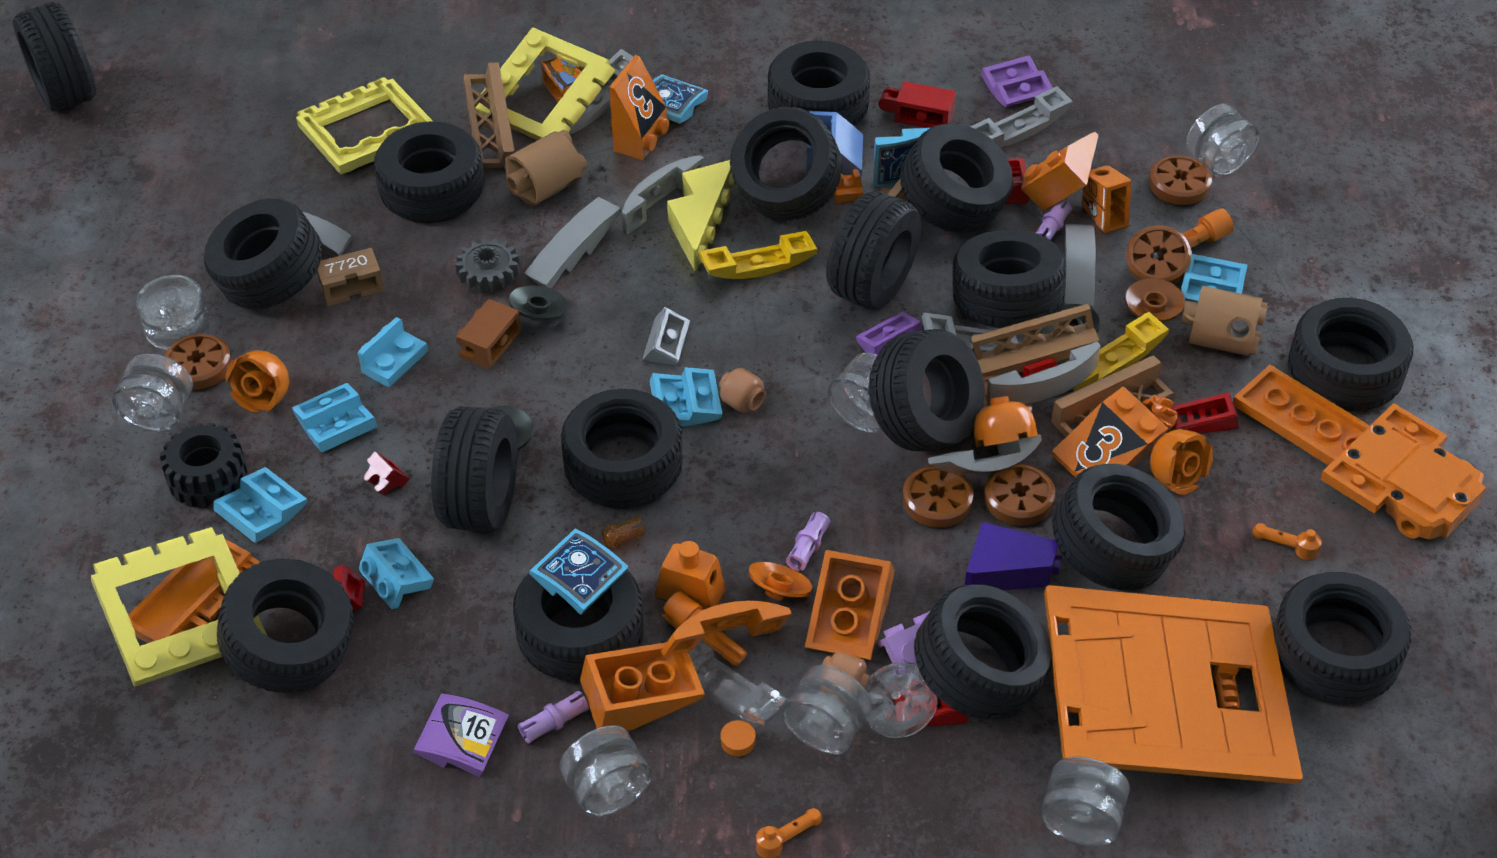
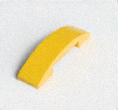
M802 231L781 235L778 245L730 253L727 246L699 251V257L709 275L726 279H749L774 274L794 267L817 254V247L808 232Z
M1150 312L1126 325L1125 334L1100 349L1096 369L1083 382L1072 389L1077 391L1137 363L1167 336L1169 329Z

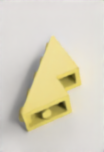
M730 160L683 172L682 187L684 197L667 201L668 223L694 271L698 269L700 262L703 263L699 257V251L707 250L708 243H713L716 224H721L723 207L728 206L730 201L731 187H736L730 172Z

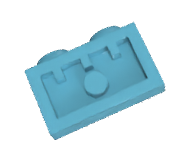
M396 317L358 351L361 372L379 383L391 387L428 352V346L426 342L405 332L402 320Z
M400 538L366 545L362 560L360 561L359 571L391 609L399 608L403 594L431 589L434 578Z

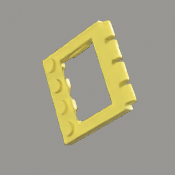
M532 27L500 68L505 99L515 93L519 88L518 82L523 76L529 75L535 67L533 64L539 56H543L546 51L577 67H584L583 71L542 124L507 109L511 129L539 140L554 131L566 130L569 133L571 128L568 125L574 126L586 110L584 105L589 106L601 91L599 85L604 86L614 74L615 69L610 65L608 59ZM481 103L475 107V110L484 117L490 112Z
M383 77L368 83L367 89L361 86L344 93L343 99L340 96H336L319 103L320 108L314 105L297 112L298 117L296 119L299 128L340 175L374 162L376 151L380 145L396 130L419 122L433 121L393 78L387 80ZM387 100H390L408 119L407 125L386 129L378 137L369 136L360 140L359 144L354 147L345 146L339 148L335 139L323 127Z
M212 527L190 533L189 540L191 544L187 545L183 536L156 544L157 555H154L151 546L124 554L123 557L126 565L121 566L118 557L93 564L96 574L91 575V582L134 687L222 657L217 643L218 620L139 646L131 620L115 588L211 557L218 572V581L225 594L228 586L233 583V580L240 573L223 534L216 536ZM257 615L253 620L259 630L267 636Z

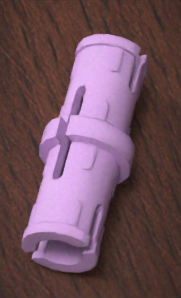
M1065 199L1056 203L1050 212L1044 214L1041 219V225L1035 233L1051 241L1054 234L1061 231L1064 225L1063 221L1072 210L1071 204L1067 202L1065 207L1061 208Z
M813 512L805 528L799 531L795 537V546L786 558V563L791 569L796 571L801 569L803 571L811 555L820 548L821 538L830 525V519L824 513L817 512L815 514Z
M576 691L554 705L549 703L543 707L544 711L519 723L518 729L523 738L527 737L525 738L526 743H532V741L553 729L556 731L562 729L565 722L588 711L589 706L585 697H581L582 693Z

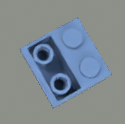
M809 111L823 121L835 139L842 156V174L850 175L853 169H858L859 174L862 175L863 134L837 112ZM808 144L806 173L810 171L814 159L813 147Z

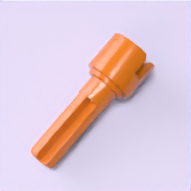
M1221 208L1199 218L1196 227L1182 234L1192 248L1203 241L1214 243L1234 231V224L1229 213ZM1157 252V255L1163 260L1164 254L1160 255Z
M678 591L666 602L663 607L666 614H662L661 617L677 629L687 619L702 611L703 608L683 591ZM722 631L704 635L701 639L732 665H740L747 655L746 650Z

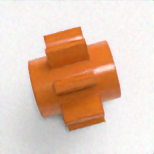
M1154 394L1152 399H1146L1142 402L1147 409L1169 428L1168 430L1174 426L1177 412L1171 409L1174 404L1172 400L1165 397L1161 398Z

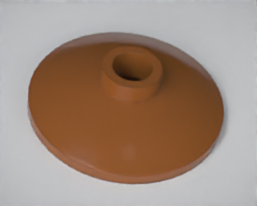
M1146 278L1138 280L1129 286L1125 295V303L1130 312L1138 318L1150 312L1160 322H1168L1177 318L1183 312L1185 298L1182 291L1174 284L1162 279Z

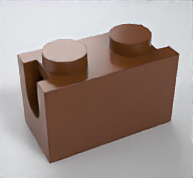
M488 299L481 308L475 311L472 319L466 326L462 327L457 333L456 343L462 347L458 352L459 358L490 370L521 332L519 310Z

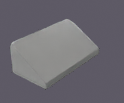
M664 307L654 319L643 360L677 365L690 320Z

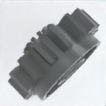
M482 238L480 244L471 241V248L462 247V254L456 255L457 276H459L461 283L467 284L468 289L483 293L496 292L513 283L514 276L519 275V254H516L515 247H508L507 241L498 244L497 238H494L491 242H487L485 238Z

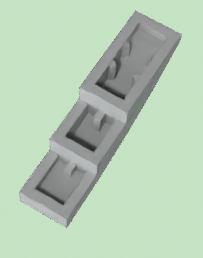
M597 197L554 236L525 271V276L540 286L552 288L564 270L569 273L573 270L584 253L589 256L622 212L621 208Z

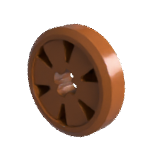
M1169 156L1158 160L1152 166L1149 176L1151 191L1161 200L1176 205H1191L1202 201L1208 196L1212 183V175L1209 169L1200 161L1186 156Z
M1162 225L1144 228L1131 238L1127 246V268L1137 281L1146 278H1157L1176 284L1184 277L1185 272L1189 270L1191 263L1190 244L1185 236L1174 228ZM1155 252H1159L1160 255L1164 254L1162 261H1158L1157 258L1153 259Z
M194 334L183 337L174 342L166 350L163 357V367L167 379L174 386L185 390H201L216 385L225 378L227 367L232 362L231 353L226 342L210 334Z
M1015 464L992 472L986 481L984 490L985 505L995 518L1004 523L1015 526L1033 525L1043 521L1053 509L1055 501L1054 484L1047 474L1036 467ZM1018 492L1021 493V496H1023V495H1025V496H1024V497H1019V496H1018Z
M927 466L916 470L907 478L903 487L902 501L907 514L918 523L934 528H944L960 523L969 515L972 509L974 493L970 481L963 474L949 473L933 466Z

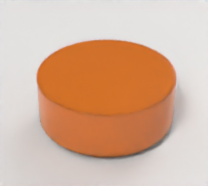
M735 720L727 723L722 728L721 746L727 754L741 757L749 754L754 749L756 734L754 728L749 723Z

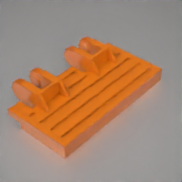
M225 539L239 573L261 562L253 558L247 550ZM211 557L175 568L128 614L136 637L146 643H150L208 623L199 618V616L211 622L220 613L225 594L218 581V572Z

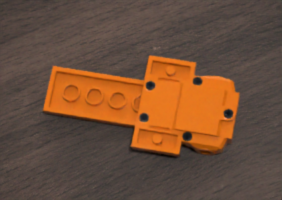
M1270 364L1233 398V405L1327 464L1328 466L1322 471L1320 480L1374 514L1384 504L1387 505L1386 512L1396 521L1399 531L1408 538L1415 539L1421 537L1430 540L1441 536L1446 539L1480 504L1486 490V486L1482 484L1484 474L1474 468L1469 462L1461 460L1441 448L1445 444L1448 435L1395 403L1371 425H1368Z

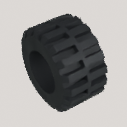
M202 423L195 424V427L192 428L187 426L182 429L181 433L173 434L171 436L172 441L165 442L163 446L164 451L160 453V463L169 491L178 502H186L187 506L194 507L197 504L200 508H207L209 504L214 505V500L240 489V478L245 477L248 473L239 439H237L236 434L232 430L228 431L227 427L223 425L216 427L215 423H208L202 426Z

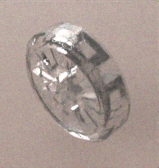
M893 663L878 669L871 675L864 691L860 694V708L869 726L877 733L891 738L907 737L923 729L932 719L938 701L937 696L929 689L922 678L918 666L909 663ZM903 695L905 701H898L897 704L894 705L892 702L893 698L899 699L900 696Z

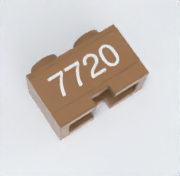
M372 248L322 260L316 271L327 306L349 301V296L361 294V297L384 291L381 271Z

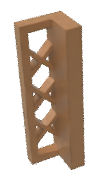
M488 63L485 74H464L463 84L472 137L480 147L483 168H505L506 157L512 155L515 151L499 63ZM471 84H485L486 90L479 94L471 88ZM479 103L490 110L485 117L475 110ZM483 125L494 133L489 139L479 133V129ZM487 147L497 153L498 159H484L483 151Z
M1089 304L971 337L974 355L980 365L983 377L1002 375L1016 370L1018 373L1023 372L1024 366L1049 358L1056 360V362L1070 358L1071 350L1097 341L1100 344L1093 326ZM1081 316L1085 318L1084 324L1074 327L1068 325L1074 318ZM1050 325L1055 327L1049 334L1043 335L1039 333L1043 327ZM1014 335H1026L1021 342H1010ZM990 342L997 344L993 350L981 353L980 345Z
M1153 355L1054 401L1051 422L1066 438L1073 431L1068 425L1081 423L1097 406L1123 386L1141 403L1146 399H1152V395L1141 394L1142 390L1153 386L1160 393L1157 396L1161 398L1165 397L1171 400L1173 392L1158 377L1161 362Z

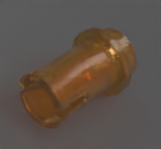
M636 515L616 525L612 523L607 524L606 529L602 530V538L608 548H619L621 543L645 535L644 525L631 529L642 523V519Z

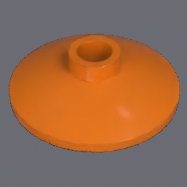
M755 562L749 566V577L765 589L766 595L773 599L783 600L784 597H805L811 593V582L804 575L787 566L772 562Z

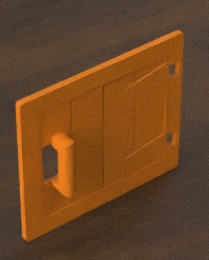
M1052 585L1046 586L1044 599L1052 651V669L1064 764L1288 784L1300 783L1303 775L1275 644L1270 611L1267 606ZM1057 622L1067 623L1069 635L1058 634ZM1210 665H1216L1215 668H1214V670H1213V675H1214V681H1215V686H1216V692H1217V698H1218L1219 708L1217 707V701H1216V696H1215V690H1214V684H1213V679H1212V673H1211V667H1210ZM1239 667L1251 668L1259 712L1241 710L1235 679ZM1068 712L1078 713L1080 726H1069Z

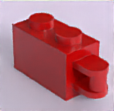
M903 81L901 89L885 88L878 106L885 112L895 113L894 122L931 128L941 124H950L955 110L956 91Z

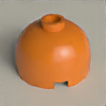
M253 350L238 356L229 364L225 375L226 383L230 381L233 389L230 391L232 398L242 408L254 413H258L259 409L267 412L277 406L286 396L290 382L285 364L276 355L260 350Z
M1008 396L990 399V405L982 408L974 421L976 447L1017 441L1020 439L1019 437L1028 436L1030 438L1038 435L1036 422L1029 408L1021 402H1009Z
M1182 429L1172 430L1164 434L1154 445L1150 456V469L1154 478L1165 488L1177 494L1187 495L1195 491L1199 486L1194 485V483L1199 480L1200 476L1206 478L1213 461V448L1211 444L1206 443L1205 439L1207 438L1197 432Z

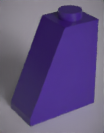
M982 522L966 570L965 585H987L1001 590L1045 587L1049 585L1052 573L1059 574L1063 556L1057 554L1058 545L1053 539Z

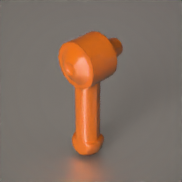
M1263 523L1256 524L1252 529V534L1256 539H1265L1295 548L1296 555L1303 560H1313L1319 555L1322 540L1312 529L1302 532L1298 536L1266 527Z
M812 808L807 810L804 815L779 829L773 826L761 828L756 834L755 846L757 854L762 858L778 857L781 854L784 842L812 826H818L822 822L821 812L818 809Z

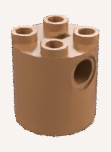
M566 130L554 131L506 157L505 160L506 183L509 190L530 206H535L566 187L582 180L583 170L587 168L585 157L576 151L572 144V138Z
M1202 286L1198 303L1186 300L1181 324L1192 326L1190 344L1249 356V354L1256 355L1261 333L1256 331V326H1263L1268 303L1262 302L1263 298ZM1237 320H1242L1248 326L1238 328L1233 323Z

